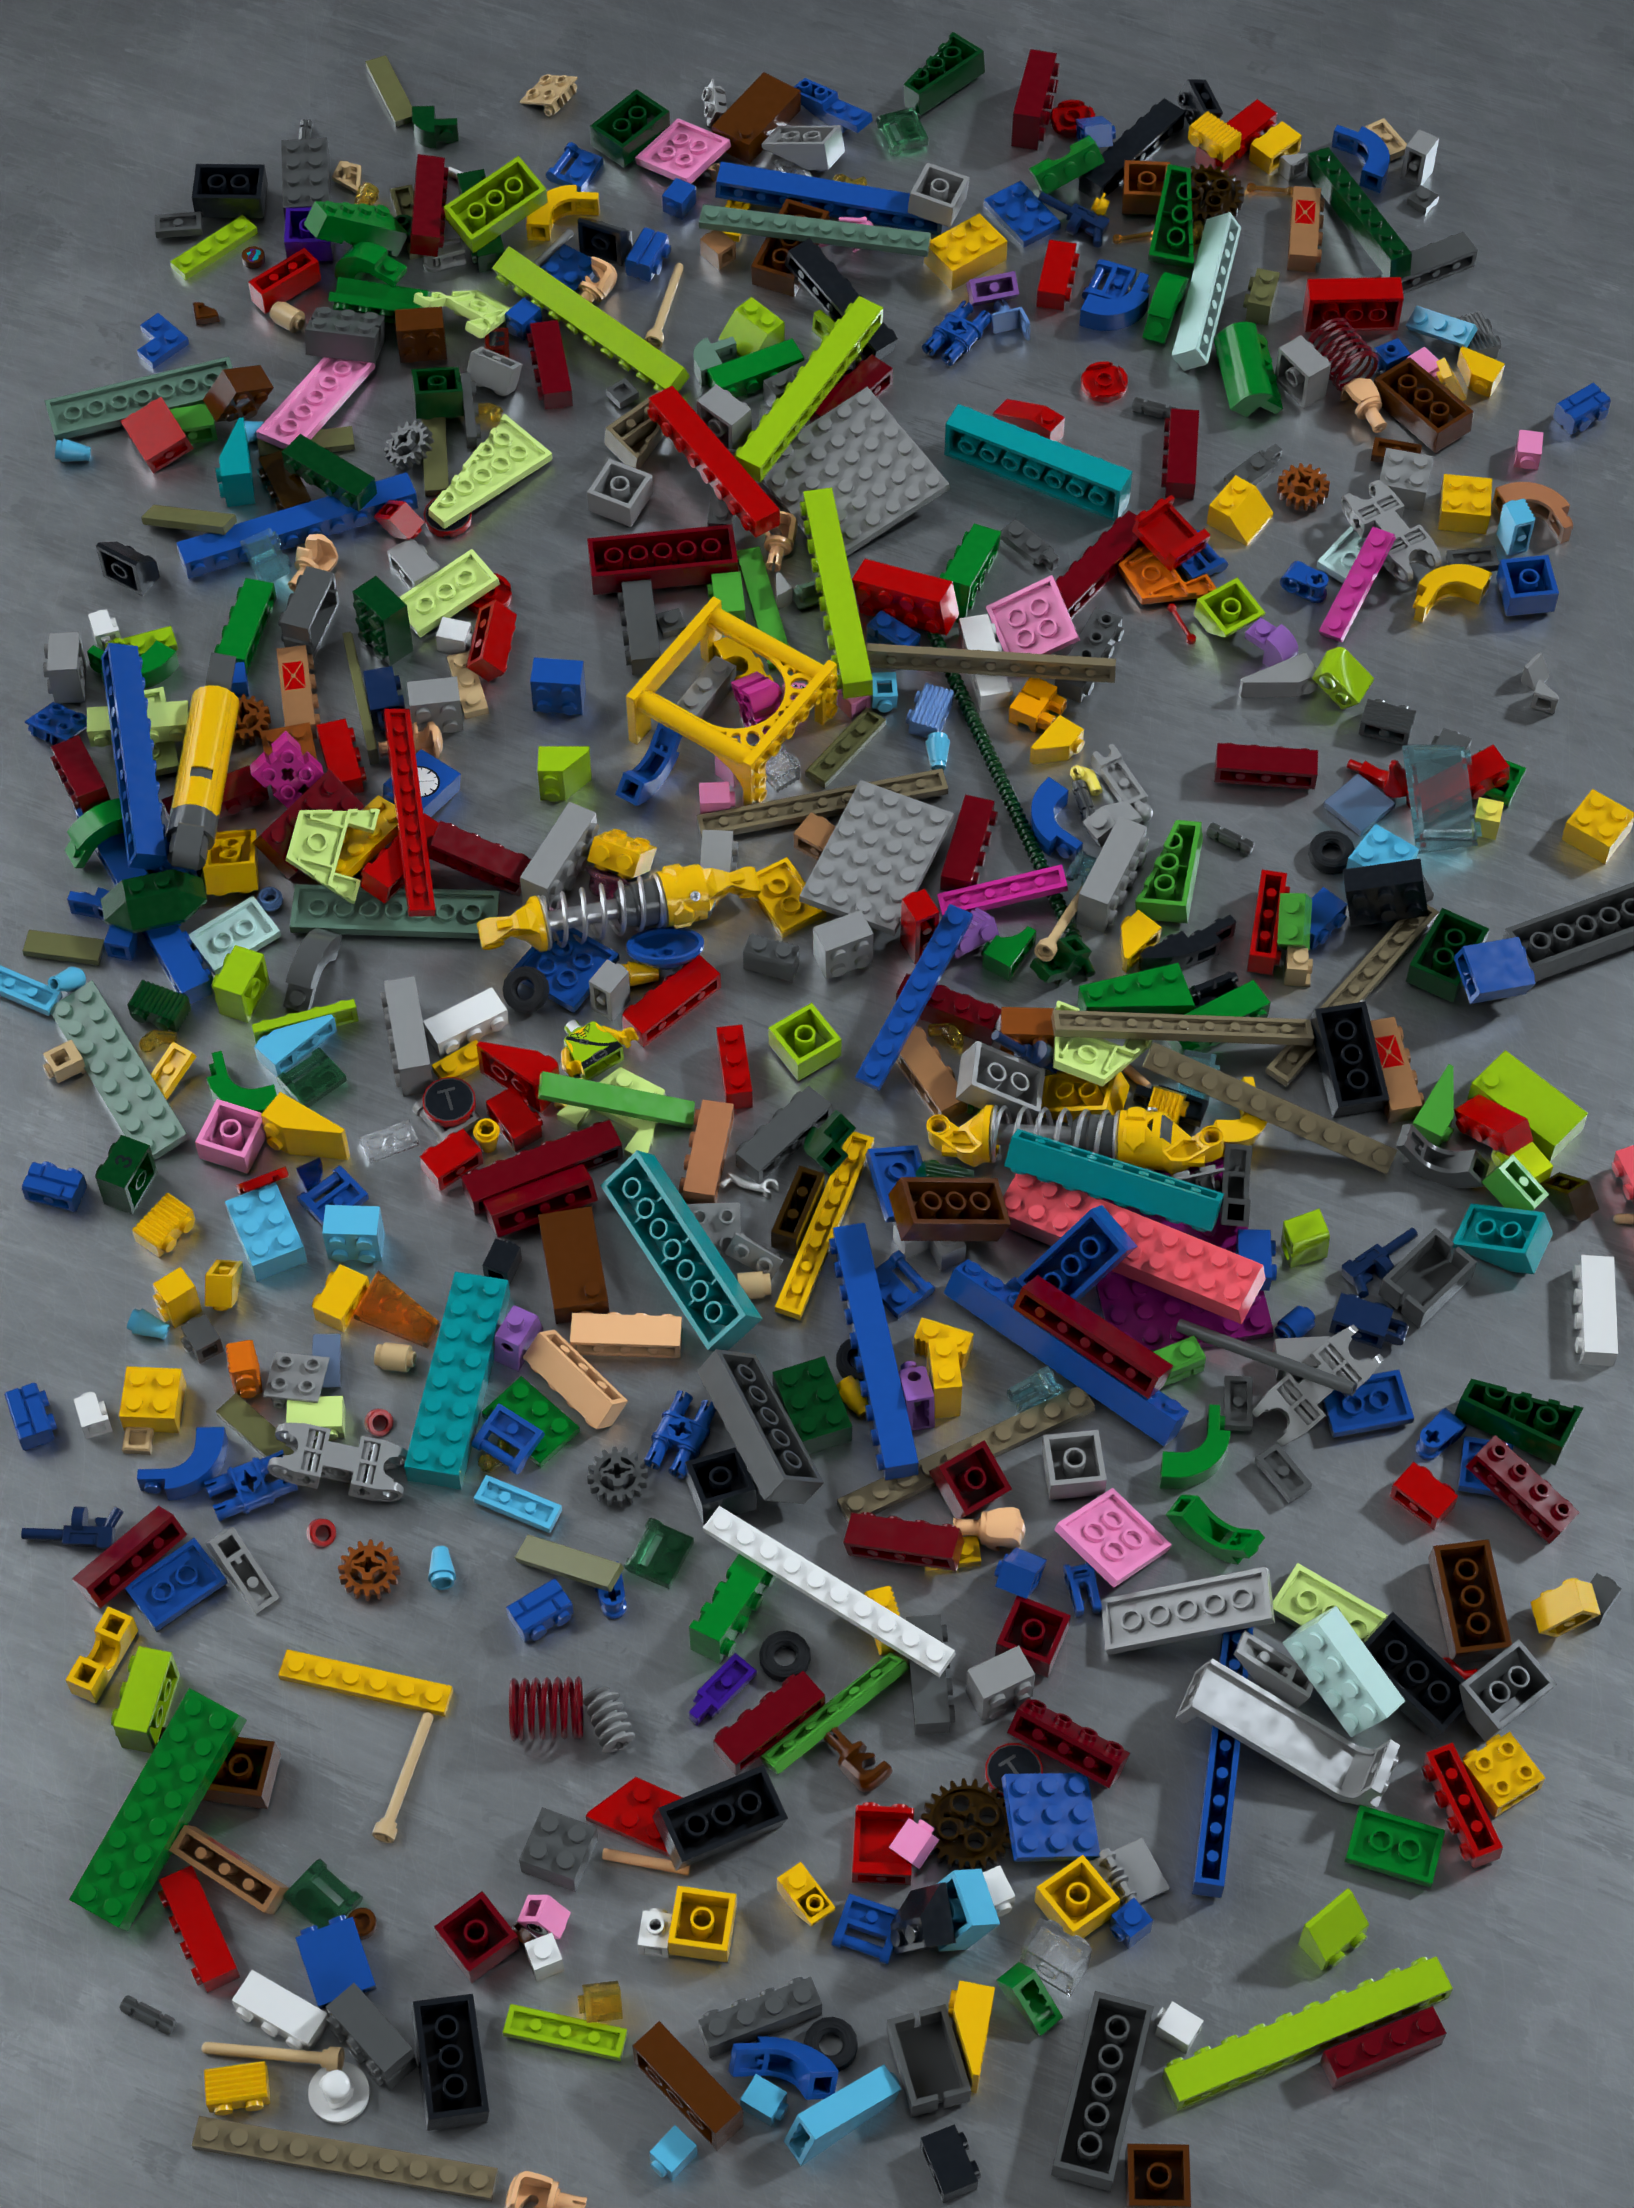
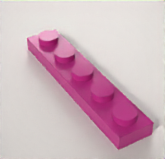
M1372 527L1319 629L1320 635L1343 643L1396 540L1395 534Z
M1061 864L939 893L937 896L943 917L949 904L968 912L975 910L976 907L985 911L1068 891V885Z

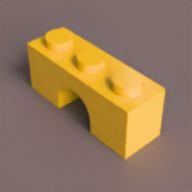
M728 637L713 642V657L716 655L736 666V671L744 673L735 677V680L758 671L774 682L770 674L766 675L761 659L755 657L752 650Z
M109 1606L94 1630L96 1638L91 1652L86 1658L79 1655L65 1679L72 1694L95 1704L98 1702L138 1632L132 1616Z

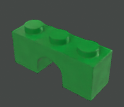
M1090 135L1070 145L1071 151L1064 157L1057 160L1047 158L1029 168L1041 192L1049 194L1105 163L1096 142Z

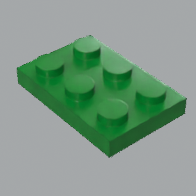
M522 1376L482 1411V1417L487 1420L498 1403L541 1429L545 1436L529 1457L540 1468L580 1432V1427Z
M1359 1805L1345 1862L1431 1888L1446 1830Z

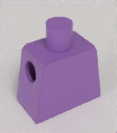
M513 1306L495 1335L494 1360L519 1372L525 1362L524 1354L537 1334L544 1331L539 1317L518 1306Z
M914 1361L904 1362L900 1367L901 1370L898 1372L911 1430L917 1431L934 1428V1393L926 1367H917ZM919 1401H921V1404H920V1405H918V1406H915V1405H914V1402H919Z

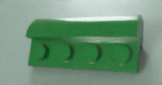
M338 277L336 292H329L328 301L334 304L333 310L343 311L349 309L359 313L374 312L378 315H384L385 322L396 324L395 310L423 308L413 302L415 293L422 292L424 297L431 296L432 293L428 290L396 285L392 287L389 284Z
M1237 322L1225 327L1214 337V344L1230 410L1245 417H1248L1259 407L1278 414L1283 410L1276 382L1277 378L1272 366V358L1269 354L1267 339L1262 334H1258L1256 324L1252 322Z

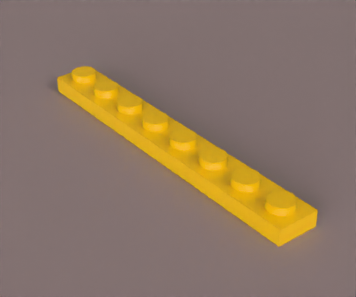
M854 1131L844 1142L842 1149L849 1156L828 1179L775 1305V1312L801 1320L829 1253V1239L833 1238V1228L840 1227L867 1162L865 1154L868 1149L873 1148L874 1137Z

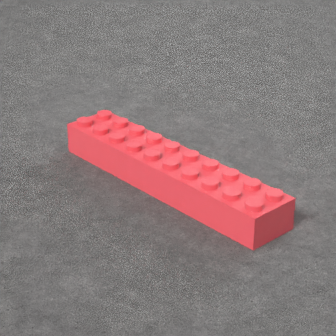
M1016 1173L1003 1196L1011 1223L1008 1229L1050 1246L1056 1243L1089 1210L1103 1205L1138 1246L1112 1270L1113 1272L1239 1324L1243 1323L1266 1280L1263 1264L1102 1199L1090 1197L1087 1193L1080 1190H1067L1062 1187V1184L1056 1182L1046 1183L1038 1180L1036 1176L1027 1173L1024 1175Z

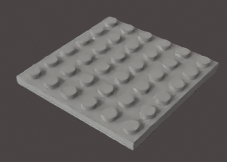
M868 386L801 429L762 480L786 512L795 516L798 526L803 532V521L806 520V516H801L799 502L803 501V491L832 487L846 556H849L950 489L949 482Z

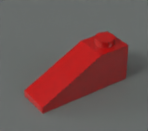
M1006 399L993 412V417L1001 421L1014 424L1019 428L1037 433L1053 441H1059L1064 435L1065 417L1044 405Z

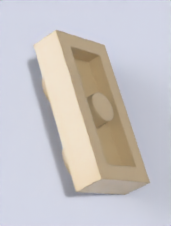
M1385 118L1365 126V128L1376 133L1385 142L1389 150L1390 161L1405 154L1406 142Z

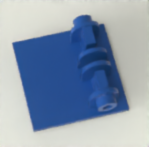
M52 702L27 719L25 724L29 725L28 731L31 732L32 736L46 742L50 741L52 745L71 739L87 728V717L83 713L75 712L64 707L62 704Z

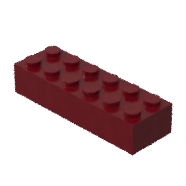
M733 524L587 538L593 595L622 592V582L651 579L652 589L710 584L712 583L711 574L738 572Z

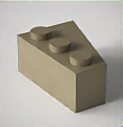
M648 398L605 428L604 445L625 465L639 470L664 436L656 421L653 422L648 415Z

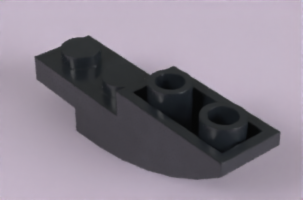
M1231 914L1223 919L1218 918L1207 928L1193 932L1189 938L1183 931L1175 935H1168L1161 943L1149 946L1141 952L1138 965L1139 970L1145 971L1179 963L1180 968L1183 969L1200 964L1219 955L1221 943L1234 936L1236 920Z

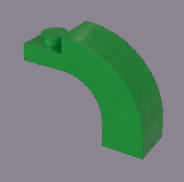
M358 242L352 245L338 261L334 277L337 279L338 277L361 280L368 273L395 287L407 273V266L388 256V249L378 244Z
M1168 272L1162 274L1147 313L1149 315L1142 338L1166 344L1178 303L1184 300L1189 278Z
M157 640L144 654L140 655L143 660L141 673L142 677L145 678V689L163 682L180 666L177 652ZM93 645L87 651L89 664L95 672L101 673L104 682L101 660L104 651Z
M120 798L112 799L93 807L80 816L68 829L67 833L71 840L64 851L74 868H84L100 843L111 836L124 833Z
M222 1051L212 1053L214 1063L209 1064L211 1076L206 1078L214 1102L216 1099L263 1113L277 1096L274 1084L255 1089L240 1087L229 1078Z
M1209 1404L1206 1440L1200 1447L1189 1452L1163 1451L1160 1468V1489H1186L1194 1487L1211 1478L1221 1467L1227 1454L1231 1431L1224 1430L1225 1416L1220 1415V1405Z
M1181 1495L1166 1513L1167 1518L1192 1543L1210 1555L1231 1564L1238 1565L1243 1558L1249 1559L1258 1551L1259 1545L1265 1539L1259 1530L1237 1528L1222 1521L1206 1506L1199 1496Z

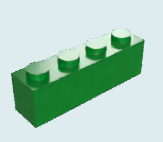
M793 338L707 369V385L710 389L718 385L723 390L729 391L733 397L739 398L763 389L764 380L804 361V356Z
M245 578L243 586L238 588L237 602L230 609V620L228 625L223 627L221 643L216 645L214 653L236 656V663H245L248 675L277 597L274 583Z
M1252 980L1184 1015L1267 1018L1271 1002L1256 982ZM1166 1041L1173 1051L1190 1058L1195 1057L1201 1050L1209 1046L1220 1044V1042Z

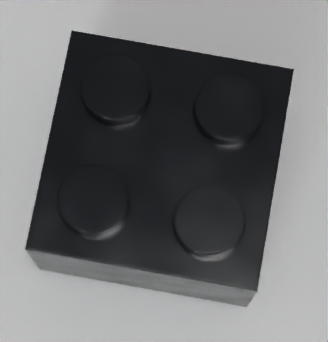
M736 1447L685 1462L686 1482L703 1525L707 1523L719 1506L734 1515L757 1509L756 1488L747 1470V1466Z

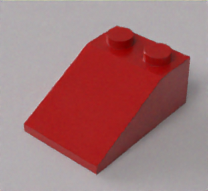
M481 1041L476 1045L480 1073L504 1089L513 1086L518 1094L522 1092L525 1095L529 1106L540 1113L550 1105L551 1101L538 1099L542 1071L559 1074L558 1063L553 1057L545 1056L536 1050Z

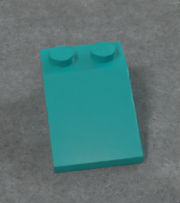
M244 417L238 418L219 456L220 468H215L217 482H222L219 484L220 497L226 499L227 507L256 504L250 449Z
M1471 1203L1454 1237L1453 1248L1460 1247L1467 1254L1508 1271L1534 1274L1553 1232L1545 1212Z

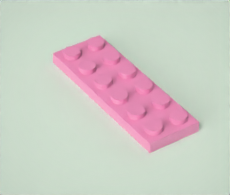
M323 357L256 431L257 438L282 449H285L300 434L311 440L375 369V363Z

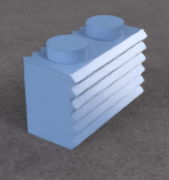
M925 683L923 690H918L914 700L915 709H910L906 717V724H909V733L928 739L930 733L941 732L953 706L954 691L952 689H944L938 685L934 686L933 684Z

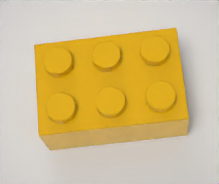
M978 213L931 239L928 257H924V264L952 291L970 279L1004 262L1007 258L1008 241Z

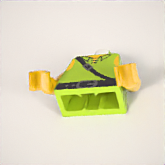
M571 1020L564 1027L568 1036L564 1039V1048L561 1051V1068L569 1077H574L577 1074L578 1078L591 1080L623 1061V1045L629 1048L631 1047L630 1042L633 1040L638 1041L639 1038L634 1028L631 1027L618 1031L607 1026H600L594 1021L582 1027L577 1020Z

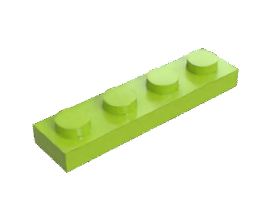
M241 215L170 261L171 268L184 280H187L257 235V227L245 216Z
M354 999L341 1000L335 1004L313 1007L307 1011L289 1013L283 1017L271 1020L266 1019L252 1024L256 1044L261 1037L270 1034L273 1030L329 1014L335 1018L336 1027L358 1022L359 1018Z
M510 2004L503 2029V2036L620 2062L628 2034L625 2028Z

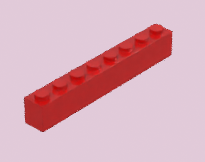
M673 385L648 398L649 409H647L650 419L658 423L663 434L666 437H670L677 451L682 452L687 457L690 466L700 472L703 481L712 486L716 496L720 500L723 499L731 514L736 515L741 520V524L746 531H750L757 538L780 525V509Z

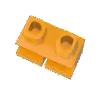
M1029 678L1009 707L1008 722L1016 726L1019 722L1029 726V729L1036 733L1038 728L1046 730L1056 719V716L1049 714L1050 710L1061 715L1067 707V699L1057 694V686L1041 678Z

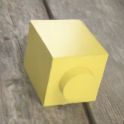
M1479 797L1470 835L1496 840L1504 802Z

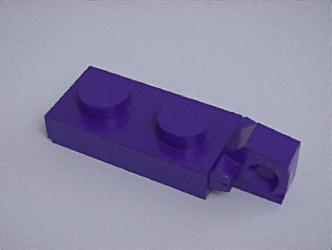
M734 1653L697 1691V1696L693 1699L696 1705L688 1712L689 1720L698 1726L708 1715L713 1718L716 1714H719L757 1675V1670L738 1654Z

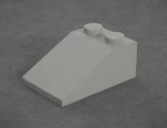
M841 125L778 126L762 143L763 149L807 170H816L817 172L829 170L845 152Z

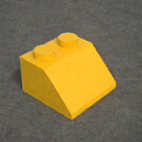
M1235 475L1209 505L1207 524L1248 546L1273 517L1274 513L1255 485Z

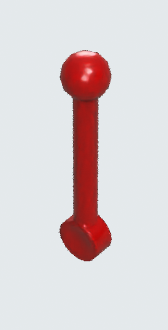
M1173 603L1169 604L1167 610L1174 615L1187 636L1186 642L1194 644L1196 636L1187 629L1176 611V605Z

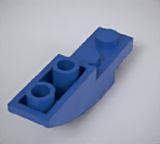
M804 78L794 86L801 90V105L828 126L841 125L842 133L848 129L859 133L873 121L871 113L839 100L837 91L807 78Z

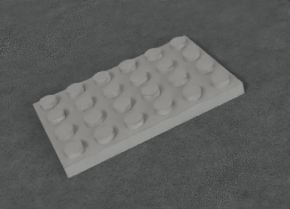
M860 780L799 896V902L840 917L861 910L870 928L895 936L901 924L902 898L911 892L918 891L954 819V813Z

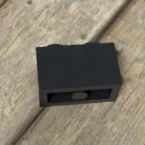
M955 2124L920 2138V2148L943 2203L977 2190L978 2179L981 2178V2174L975 2160H969L966 2150H969L967 2139L963 2132L958 2133Z

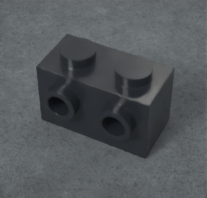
M1187 79L1176 100L1180 108L1185 110V118L1189 126L1207 111L1210 114L1212 113L1213 116L1220 118L1223 111L1208 82L1202 79Z

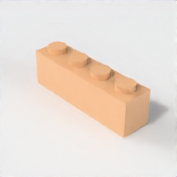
M590 1311L572 1313L570 1345L580 1355L681 1358L682 1317L673 1314L650 1316L645 1313L621 1315L618 1312L594 1314Z
M555 1329L539 1332L523 1356L530 1364V1368L540 1374L548 1382L549 1387L559 1392L566 1399L567 1404L577 1410L585 1418V1422L595 1429L612 1426L628 1402Z

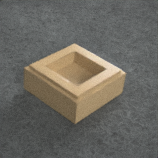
M126 1427L122 1446L123 1454L151 1455L154 1429Z

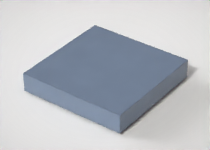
M1358 773L1326 799L1323 807L1361 837L1395 808L1396 803Z

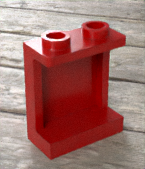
M162 397L151 401L148 405L128 415L127 418L121 421L153 474L194 449Z
M1172 495L1166 499H1159L1150 510L1141 511L1135 517L1136 522L1132 529V532L1170 572L1205 549L1211 536L1205 528L1197 532L1173 507L1175 498Z
M874 1802L856 1805L852 1883L911 1886L912 1864L891 1850L889 1846L908 1818L914 1821V1808H909L905 1804H893L891 1807L879 1806V1804Z

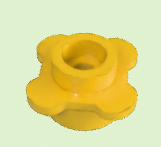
M1105 193L1102 194L1100 199L1096 197L1091 207V210L1098 216H1104L1110 203L1109 200L1104 198Z

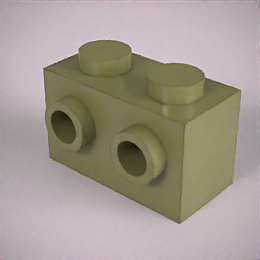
M1257 268L1255 277H1250L1248 291L1251 292L1245 295L1243 308H1247L1245 321L1268 326L1277 295L1280 272Z

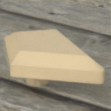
M339 161L332 175V180L359 195L362 167L348 161Z

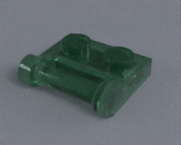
M914 107L883 114L875 120L877 127L882 130L889 145L888 151L891 156H898L902 151L928 145L929 138ZM890 124H895L902 140L896 141L889 126Z
M319 1047L312 1051L310 1057L293 1069L276 1076L279 1085L284 1090L286 1089L297 1102L307 1108L347 1081L346 1075ZM318 1063L320 1064L317 1068L309 1072L307 1075H305L295 1083L292 1082L299 1076L307 1072L309 1069L317 1065Z
M649 1518L645 1524L646 1530L631 1558H627L624 1568L637 1576L670 1589L694 1544V1538L663 1525L657 1519ZM655 1535L663 1537L648 1566L642 1565L641 1561Z
M321 1859L316 1860L283 1895L285 1901L313 1926L317 1925L318 1929L330 1925L329 1920L341 1915L347 1916L363 1900V1896L357 1891H351L327 1869V1864ZM319 1877L344 1900L340 1906L313 1883L315 1878Z

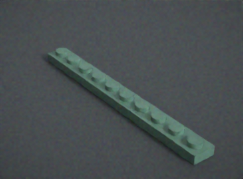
M704 204L699 219L700 229L796 241H806L810 238L813 243L928 257L931 242V233Z

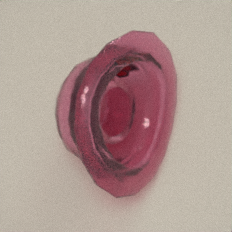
M589 865L585 868L586 872L590 874L589 890L596 897L600 898L598 887L600 883L604 886L607 900L613 899V894L618 888L619 879L623 881L624 886L630 883V881L610 871L599 870L594 865Z

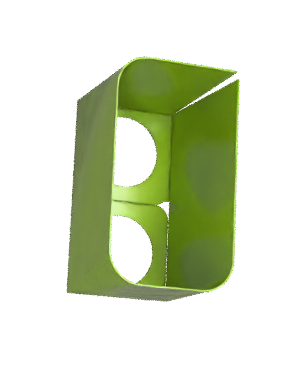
M1336 647L1327 651L1312 677L1341 709L1359 704L1374 681L1370 673L1343 647Z
M1320 1209L1283 1221L1281 1248L1289 1268L1327 1258L1330 1234Z

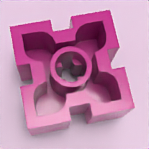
M758 671L730 682L735 699L740 706L739 712L744 728L765 721L780 707L779 702H781L780 697H782L780 686ZM766 728L762 731L764 735L767 733L769 728Z
M285 731L271 744L273 752L269 756L263 752L250 764L251 775L265 788L271 784L273 796L288 809L302 795L301 787L306 784L310 788L324 773L322 764L308 751L302 755L300 744ZM286 768L287 770L291 768L289 772L282 771V769Z

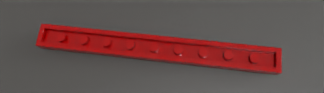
M385 709L384 722L408 916H435L436 909L410 709Z

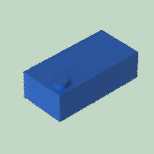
M1101 1205L1089 1210L1016 1280L1023 1287L1038 1275L1079 1302L1138 1246L1104 1206Z

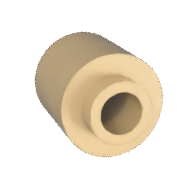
M278 301L272 306L270 317L274 323L292 333L304 327L305 314L303 311L286 302Z
M763 1271L736 1274L739 1284L749 1299L765 1298V1295H771L770 1273L763 1274Z
M385 1342L376 1346L374 1364L375 1366H380L383 1370L408 1373L410 1368H414L416 1364L417 1354L416 1351H413L411 1345Z

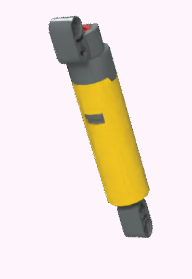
M211 652L206 684L204 687L196 689L191 698L166 831V838L170 843L167 859L171 866L200 870L206 864L208 850L212 849L215 844L240 705L239 698L235 693L231 692L236 656Z

